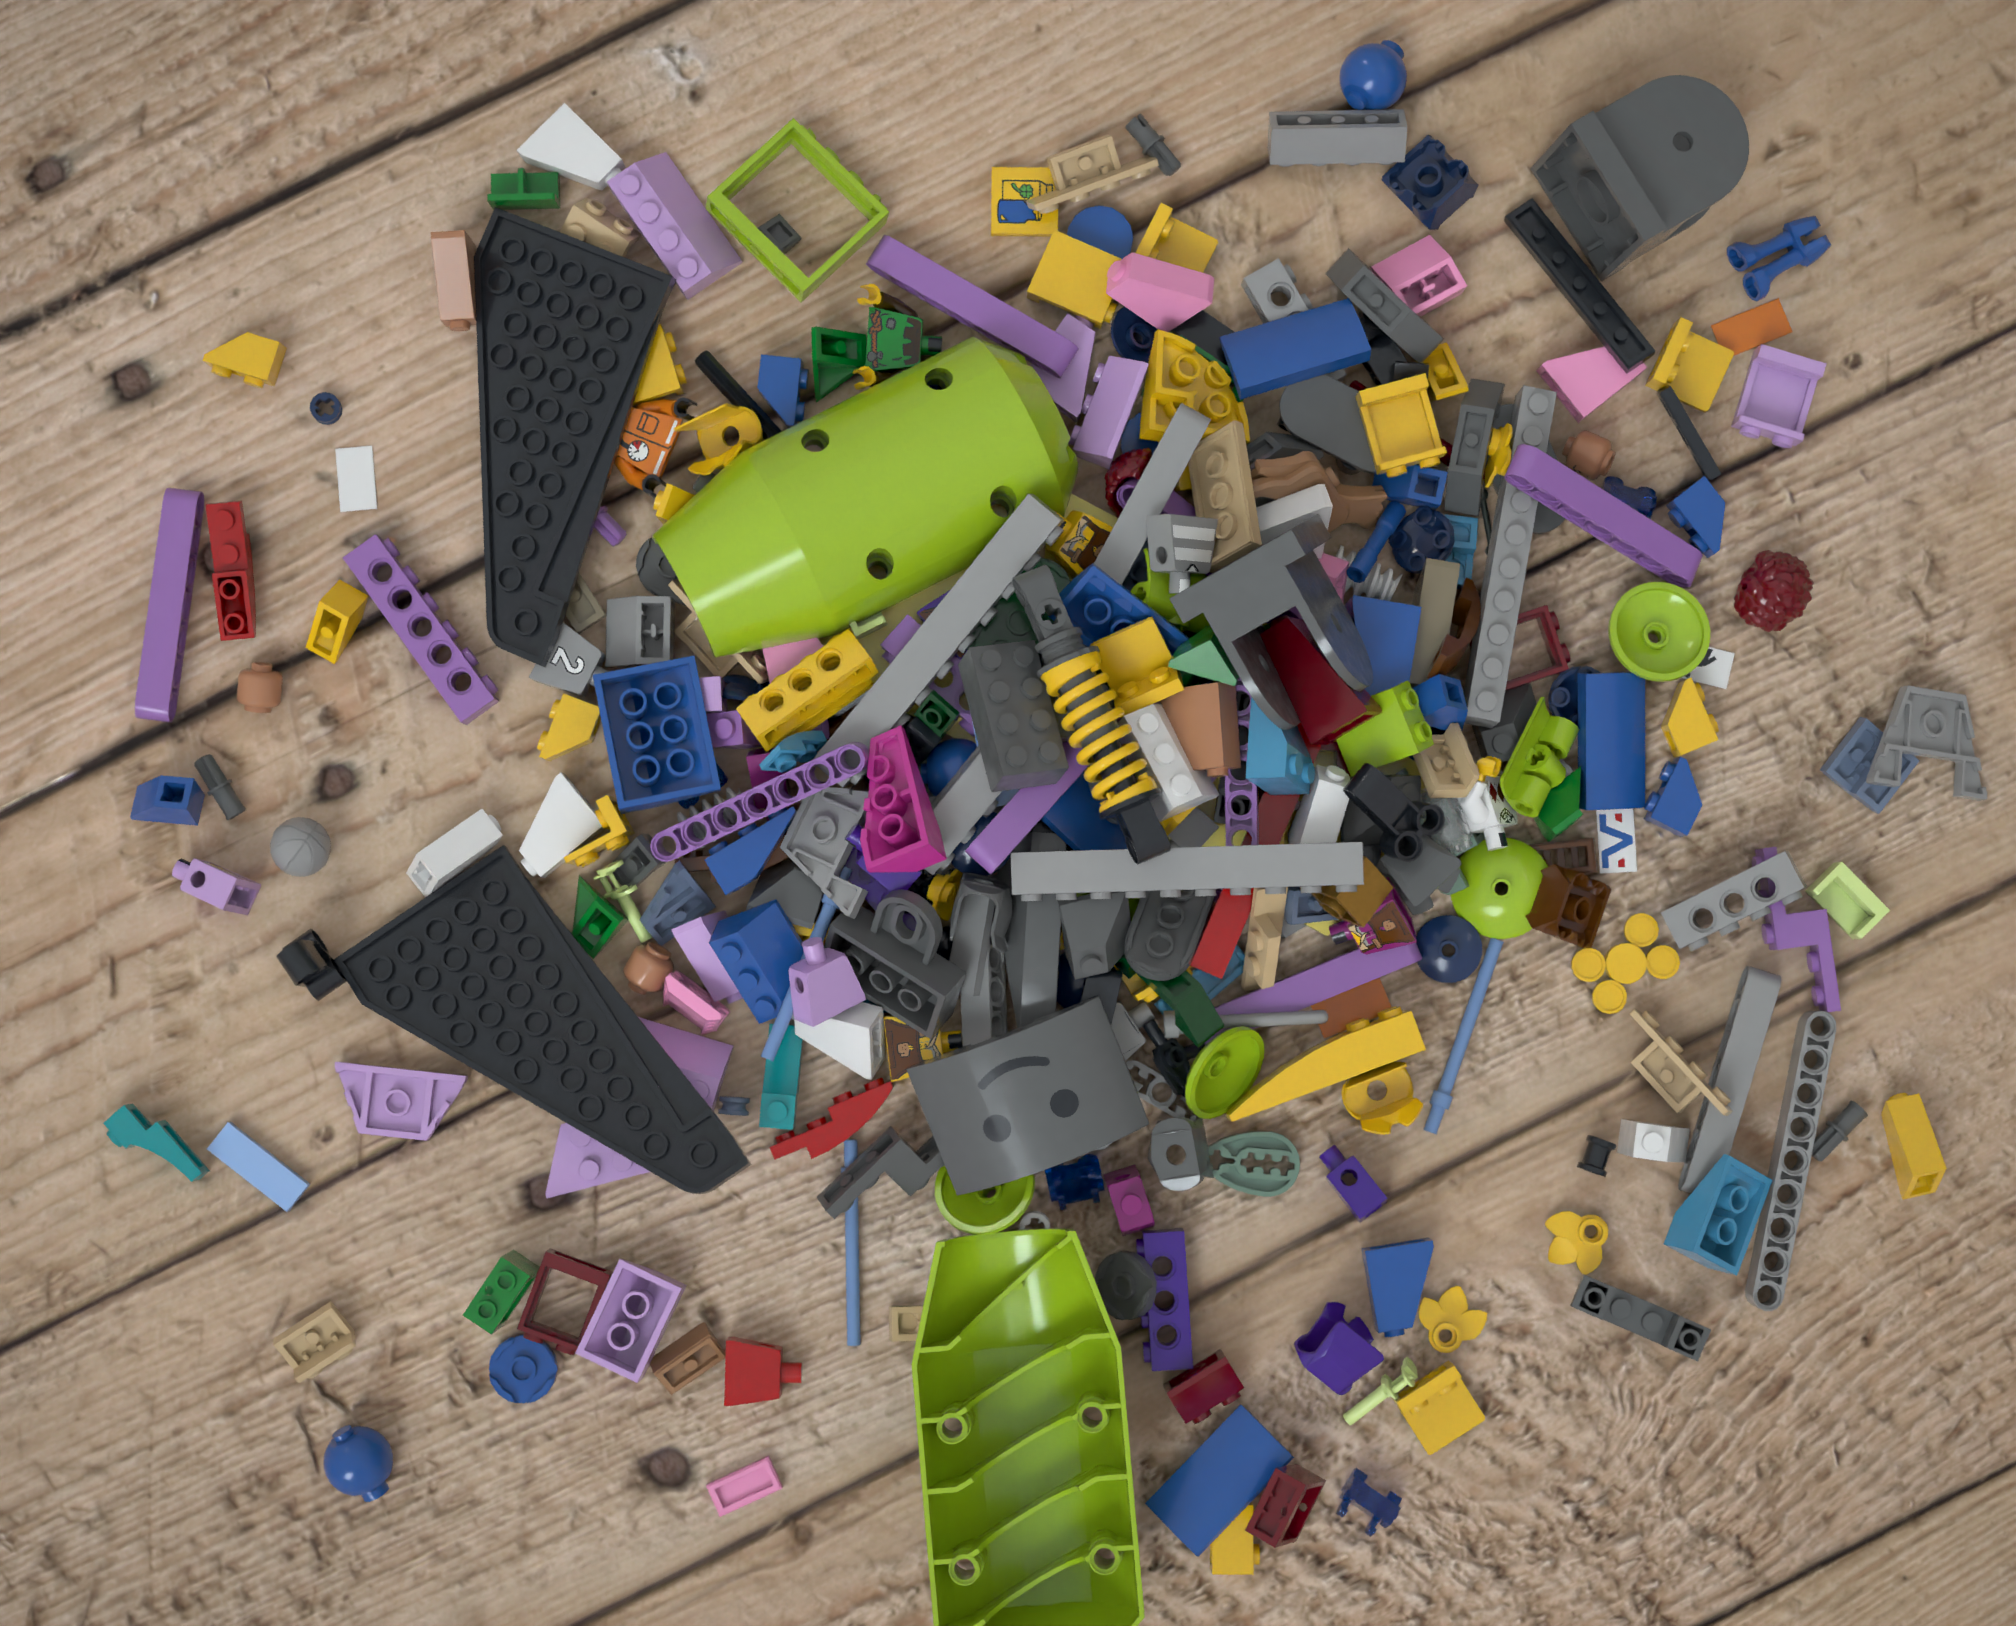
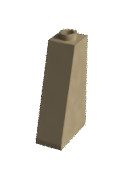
M1426 558L1414 589L1412 605L1422 608L1409 681L1412 688L1429 680L1427 675L1433 658L1446 635L1450 634L1460 563Z

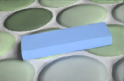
M227 1122L207 1148L208 1151L286 1212L292 1209L310 1186V1183L232 1122Z

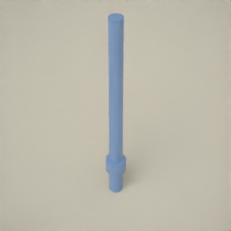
M843 867L839 878L848 881L852 870ZM825 894L821 900L824 903L810 936V938L820 937L822 941L825 938L836 909L840 910L835 902ZM804 952L801 957V960L805 958ZM790 986L761 1054V1057L774 1061L793 1015Z
M1490 938L1438 1090L1433 1091L1429 1103L1432 1104L1424 1127V1130L1430 1133L1437 1134L1444 1111L1450 1108L1453 1099L1450 1094L1504 943L1500 940Z
M847 1139L844 1141V1167H841V1173L858 1158L857 1139ZM857 1197L851 1208L845 1212L848 1346L861 1345L859 1209Z

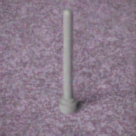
M1324 1010L1219 1015L1224 1023L1222 1029L1240 1026L1265 1027L1323 1024L1329 1018L1328 1013ZM1163 1011L1165 1038H1179V1034L1184 1033L1175 1025V1011Z

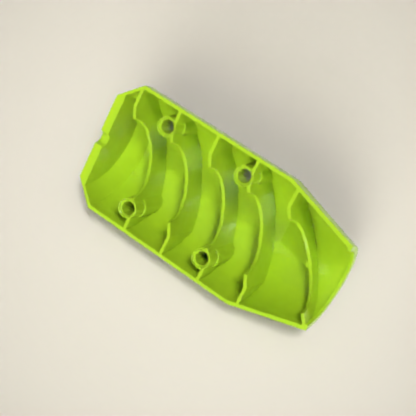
M970 337L740 452L652 535V538L664 553L683 587L708 639L711 651L716 658L836 635L850 628V623L856 621L858 624L968 568L1028 494H1034L1053 511L1064 517L1078 474V462L1076 454L1068 446L1070 436L1051 395L1035 369L1027 365L1025 357L1012 350ZM929 385H938L943 390H934ZM810 445H817L822 451L811 452L805 448ZM995 504L1004 506L1007 516H998L994 513L991 506ZM879 565L886 570L887 576L884 579L874 578L868 569L871 566Z
M1067 1228L999 1231L989 1235H965L937 1241L911 1364L934 1626H1138L1145 1618L1122 1352L1076 1230ZM1088 1407H1096L1101 1411L1103 1417L1101 1420H1092L1083 1411ZM948 1418H956L962 1423L963 1430L951 1431L945 1426L944 1422ZM1107 1548L1113 1552L1115 1558H1103L1097 1551ZM961 1559H968L974 1564L975 1568L965 1570L960 1568L956 1562Z

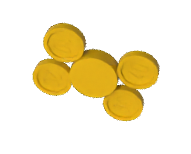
M1645 913L1630 916L1624 925V936L1629 943L1613 946L1608 950L1605 958L1598 950L1593 948H1583L1573 955L1571 970L1579 980L1593 982L1598 980L1604 972L1612 979L1598 983L1593 989L1592 1002L1600 1012L1614 1014L1622 1010L1627 1001V993L1621 984H1631L1638 981L1646 970L1657 979H1668L1678 971L1680 959L1673 948L1666 945H1658L1651 948L1646 957L1639 948L1651 945L1658 937V924L1652 916Z

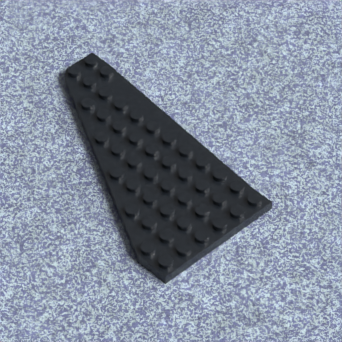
M495 207L474 255L487 630L490 638L499 648L546 667L559 637L662 312L676 279L671 275Z
M504 845L334 959L356 997L365 1007L685 1192L692 1194L709 1193L752 1165L731 1132L527 879L508 848Z

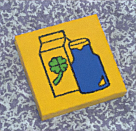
M992 167L991 236L1051 237L1054 230L1058 231V209L1040 214L1039 211L1028 208L1026 203L1027 200L1056 190L1049 167Z

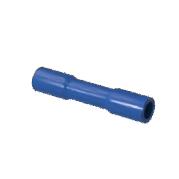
M1391 501L1384 509L1364 547L1359 550L1347 569V576L1352 581L1362 583L1367 578L1377 561V556L1406 514V509L1401 503Z

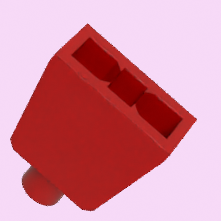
M738 1337L727 1338L724 1406L779 1399L782 1395V1383H802V1363L783 1362L782 1346Z

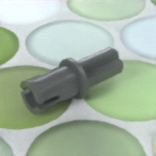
M1142 114L1130 120L1125 128L1143 148L1142 153L1144 156L1149 155L1150 157L1157 158L1159 162L1158 167L1166 176H1171L1178 171L1181 163L1163 142L1165 139L1163 135L1159 136Z
M205 755L194 763V766L210 790L207 794L209 796L213 795L227 821L247 810L230 785L232 780L226 779L212 755Z
M1851 1100L1847 1107L1832 1122L1828 1120L1826 1122L1827 1127L1815 1138L1812 1157L1818 1161H1823L1842 1141L1847 1142L1849 1140L1847 1136L1868 1116L1864 1109Z

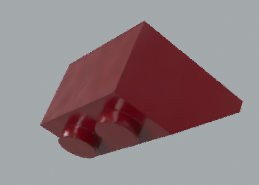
M1221 1349L1193 1365V1369H1187L1163 1384L1166 1394L1185 1424L1190 1421L1197 1424L1205 1420L1212 1414L1211 1408L1219 1403H1222L1223 1406L1231 1404L1241 1396L1239 1391L1244 1389Z

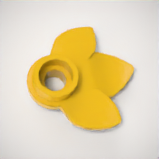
M1506 423L1504 427L1500 426L1498 429L1493 428L1488 450L1489 459L1485 469L1486 488L1491 486L1497 473L1505 476L1512 459L1510 442L1513 436V428L1509 423Z
M955 869L950 875L946 874L943 876L937 874L933 878L927 892V899L933 901L932 907L936 910L939 917L945 921L951 919L955 895L963 875L958 869Z
M1562 1211L1552 1215L1545 1221L1547 1229L1556 1235L1548 1250V1261L1550 1263L1564 1265L1576 1262L1580 1272L1584 1275L1598 1268L1602 1261L1601 1246L1608 1238V1226L1601 1217L1593 1214L1580 1217L1571 1211ZM1589 1225H1594L1596 1234L1588 1238L1585 1235V1228Z
M1458 1285L1446 1290L1440 1296L1438 1302L1431 1298L1423 1297L1418 1310L1420 1322L1429 1330L1428 1339L1431 1346L1441 1353H1451L1458 1349L1462 1341L1475 1339L1483 1330L1487 1320V1313L1485 1311L1468 1310L1466 1296ZM1443 1329H1448L1451 1337L1448 1341L1443 1342L1439 1339V1333Z

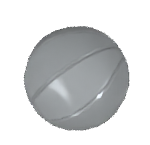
M295 817L283 822L274 831L270 842V853L275 864L284 873L292 876L305 877L315 874L326 865L331 852V841L326 829L317 821L304 817Z

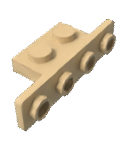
M1105 135L1046 157L1056 190L1027 200L1026 203L1028 208L1039 211L1040 214L1052 212L1059 208L1058 203L1068 199L1071 202L1084 200L1090 196V191L1101 188L1102 191L1113 189L1120 185L1119 180L1130 176L1132 179L1145 177L1151 174V168L1159 166V162L1155 157L1145 156L1120 165L1112 136Z
M678 579L672 580L668 586L692 611L674 632L713 675L721 676L724 679L740 663L759 684L768 682L769 677L765 660L758 654L753 655L751 651L714 657L708 639Z
M1265 887L1254 888L1241 981L1244 991L1274 986L1288 887H1286V894H1265Z
M1634 1009L1629 1013L1654 1040L1630 1063L1676 1113H1681L1701 1093L1724 1116H1728L1733 1112L1728 1106L1731 1102L1730 1098L1718 1086L1712 1089L1706 1083L1704 1078L1708 1075L1695 1061L1689 1064L1680 1055L1684 1049L1672 1036L1669 1035L1665 1038L1657 1030L1660 1023L1650 1012L1646 1010L1641 1013L1639 1010Z

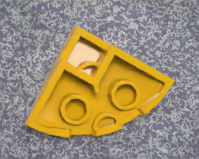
M1158 329L1154 335L1146 373L1139 439L1160 442L1179 405L1183 403L1211 418L1201 440L1236 420L1243 423L1246 444L1250 442L1249 424L1243 402H1237L1229 386L1231 378L1217 361L1209 362L1195 350L1196 345L1173 333Z

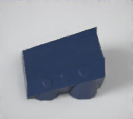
M1427 135L1405 155V162H1397L1381 179L1429 230H1438L1447 218L1469 198L1474 197L1479 186L1470 176L1468 166L1462 160H1454L1446 152L1445 146L1431 135Z

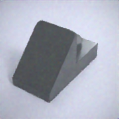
M641 834L636 837L613 861L622 859L624 862L623 865L613 872L621 885L629 887L636 884L638 887L652 872L667 863L658 860L652 854L650 845L653 838L649 834Z

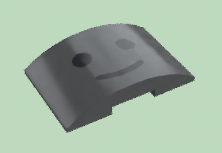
M1100 996L1035 1019L1033 1023L972 1046L971 1044L906 1069L957 1195L991 1188L1049 1169L1099 1149L1149 1125V1120Z

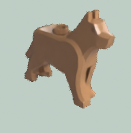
M1302 451L1294 456L1285 458L1256 459L1255 469L1251 470L1255 499L1266 497L1277 500L1314 485L1325 484L1333 505L1328 527L1329 533L1341 525L1350 523L1358 524L1364 529L1375 527L1378 515L1383 510L1381 502L1388 498L1382 485H1342L1331 466L1324 469L1316 455L1310 451Z

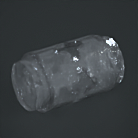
M1426 787L1421 789V802L1437 805L1442 809L1446 818L1441 831L1437 834L1429 835V838L1453 855L1473 845L1471 840L1473 834L1458 798H1430ZM1425 811L1421 814V819L1423 823L1426 820Z

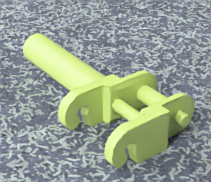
M622 859L617 860L602 869H598L596 871L597 875L593 879L601 881L607 892L603 895L604 898L611 897V899H617L637 937L643 943L651 939L652 936L641 923V914L630 896V893L637 890L638 887L636 884L629 887L627 885H619L613 872L623 865L624 862ZM606 876H609V878L611 879L615 887L614 889L612 888Z
M1409 1357L1404 1358V1361H1402V1374L1392 1381L1387 1374H1384L1381 1378V1385L1343 1414L1345 1421L1349 1425H1353L1386 1398L1392 1397L1394 1400H1397L1399 1398L1398 1392L1405 1386H1415L1414 1380L1418 1378L1417 1368Z

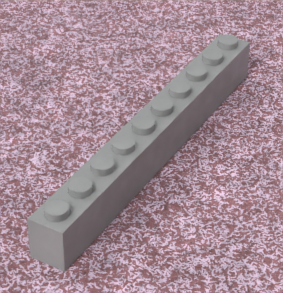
M1523 385L1515 395L1510 423L1513 428V436L1510 442L1512 457L1517 446L1521 444L1536 447L1544 453L1547 452L1557 392ZM1502 475L1480 595V622L1472 641L1463 692L1468 709L1465 723L1491 729L1501 719L1538 501L1505 480V476Z
M1028 494L813 760L851 742H861L869 749L871 738L900 725L904 728L911 719V716L907 714L915 703L918 706L922 705L933 691L929 686L936 677L942 680L954 666V663L950 660L958 650L964 653L976 639L972 633L980 623L985 627L997 614L998 610L994 606L1002 597L1008 600L1015 592L1012 578L1020 575L1024 570L1026 572L1033 570L1042 558L1038 552L1046 543L1052 546L1064 531L1060 525L1065 520L1034 494ZM848 749L845 754V760L849 766L856 768L860 764V755L855 750ZM816 765L829 776V770L825 765ZM867 768L838 782V784L842 788L851 782L856 785L867 773Z
M1363 842L1171 848L1169 852L1139 865L1133 861L1128 849L1011 853L1012 895L1021 894V901H1042V894H1056V900H1077L1076 893H1090V899H1111V892L1125 891V898H1146V891L1160 890V897H1181V890L1195 889V896H1216V889L1230 888V895H1251V888L1265 887V894H1286V887L1300 886L1301 893H1322V886L1336 885V892H1357V885H1364Z

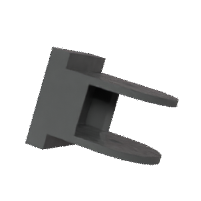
M1671 75L1652 80L1596 113L1592 111L1574 121L1530 169L1602 282L1622 270L1633 260L1691 227L1705 215L1712 205L1723 199L1733 190L1746 169L1749 156V137L1740 111L1723 91L1713 84L1696 77Z
M1319 514L1170 598L1183 623L1204 613L1245 688L1269 720L1282 730H1289L1299 725L1300 720L1260 634L1265 631L1262 624L1295 606L1297 607L1322 653L1337 674L1351 688L1361 691L1373 683L1372 666L1362 638L1313 551L1332 538Z

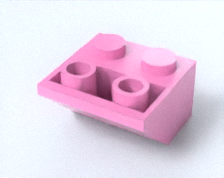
M1431 235L1424 237L1370 268L1387 287L1419 316H1423L1460 296L1467 287L1451 256Z

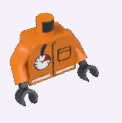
M685 397L678 400L660 399L642 402L636 408H632L614 465L627 483L643 490L653 499L657 496L654 493L656 486L663 485L666 487L662 476L681 432H675L673 428L683 424V420L677 417L687 421L695 418L686 413L689 406H697V403Z

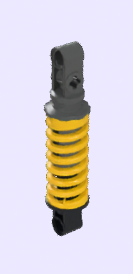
M1047 565L1013 577L1012 583L1017 598L1024 607L1039 641L1035 645V649L1038 654H1042V658L1045 660V665L1037 671L1038 678L1040 677L1046 683V691L1049 696L1059 697L1054 703V710L1059 714H1067L1061 721V726L1066 731H1075L1069 738L1070 746L1073 748H1083L1076 756L1078 764L1091 765L1084 772L1085 780L1091 783L1099 782L1091 791L1093 798L1098 800L1107 799L1100 803V813L1098 814L1100 819L1116 817L1130 856L1137 865L1169 852L1171 847L1167 834L1159 823L1150 802L1159 796L1162 791L1157 787L1154 778L1148 776L1147 772L1139 775L1138 779H1136L1134 773L1144 769L1147 766V762L1144 758L1129 762L1127 756L1139 749V743L1131 741L1122 745L1119 740L1131 733L1132 727L1129 724L1119 726L1116 719L1124 715L1122 707L1118 706L1113 709L1110 707L1109 701L1115 699L1117 693L1113 689L1103 691L1101 684L1109 680L1108 673L1102 672L1096 675L1095 671L1101 669L1099 664L1102 660L1099 655L1100 650L1098 646L1085 647L1083 644V640L1080 638L1083 633L1080 627H1073L1058 593L1054 577ZM1045 612L1048 616L1054 615L1056 617L1053 623L1050 620L1043 621L1042 616Z

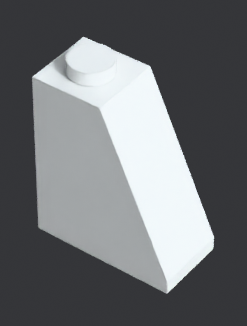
M565 103L517 149L520 157L527 164L549 172H558L560 176L601 191L608 185V180L626 168L622 159Z
M1317 484L1256 507L1262 545L1319 514L1328 530L1333 505L1325 484ZM1325 543L1313 550L1318 559H1322Z
M1316 765L1315 779L1313 783H1310V794H1304L1287 834L1289 844L1336 843L1349 798L1343 792V788L1350 781V777L1343 769L1333 765L1327 767Z
M561 772L554 778L519 849V852L524 857L520 862L533 877L538 874L540 877L546 878L565 862L563 857L585 846L604 830L593 807L569 778Z
M480 809L419 851L406 874L426 898L454 879L498 844L503 836L500 832L501 827L498 821L492 815H487L483 809Z
M861 1002L814 1027L795 1020L793 1015L791 1017L795 1022V1035L866 1079L872 1080L885 1060L883 1007Z
M1621 1119L1617 1153L1663 1162H1686L1690 1129Z

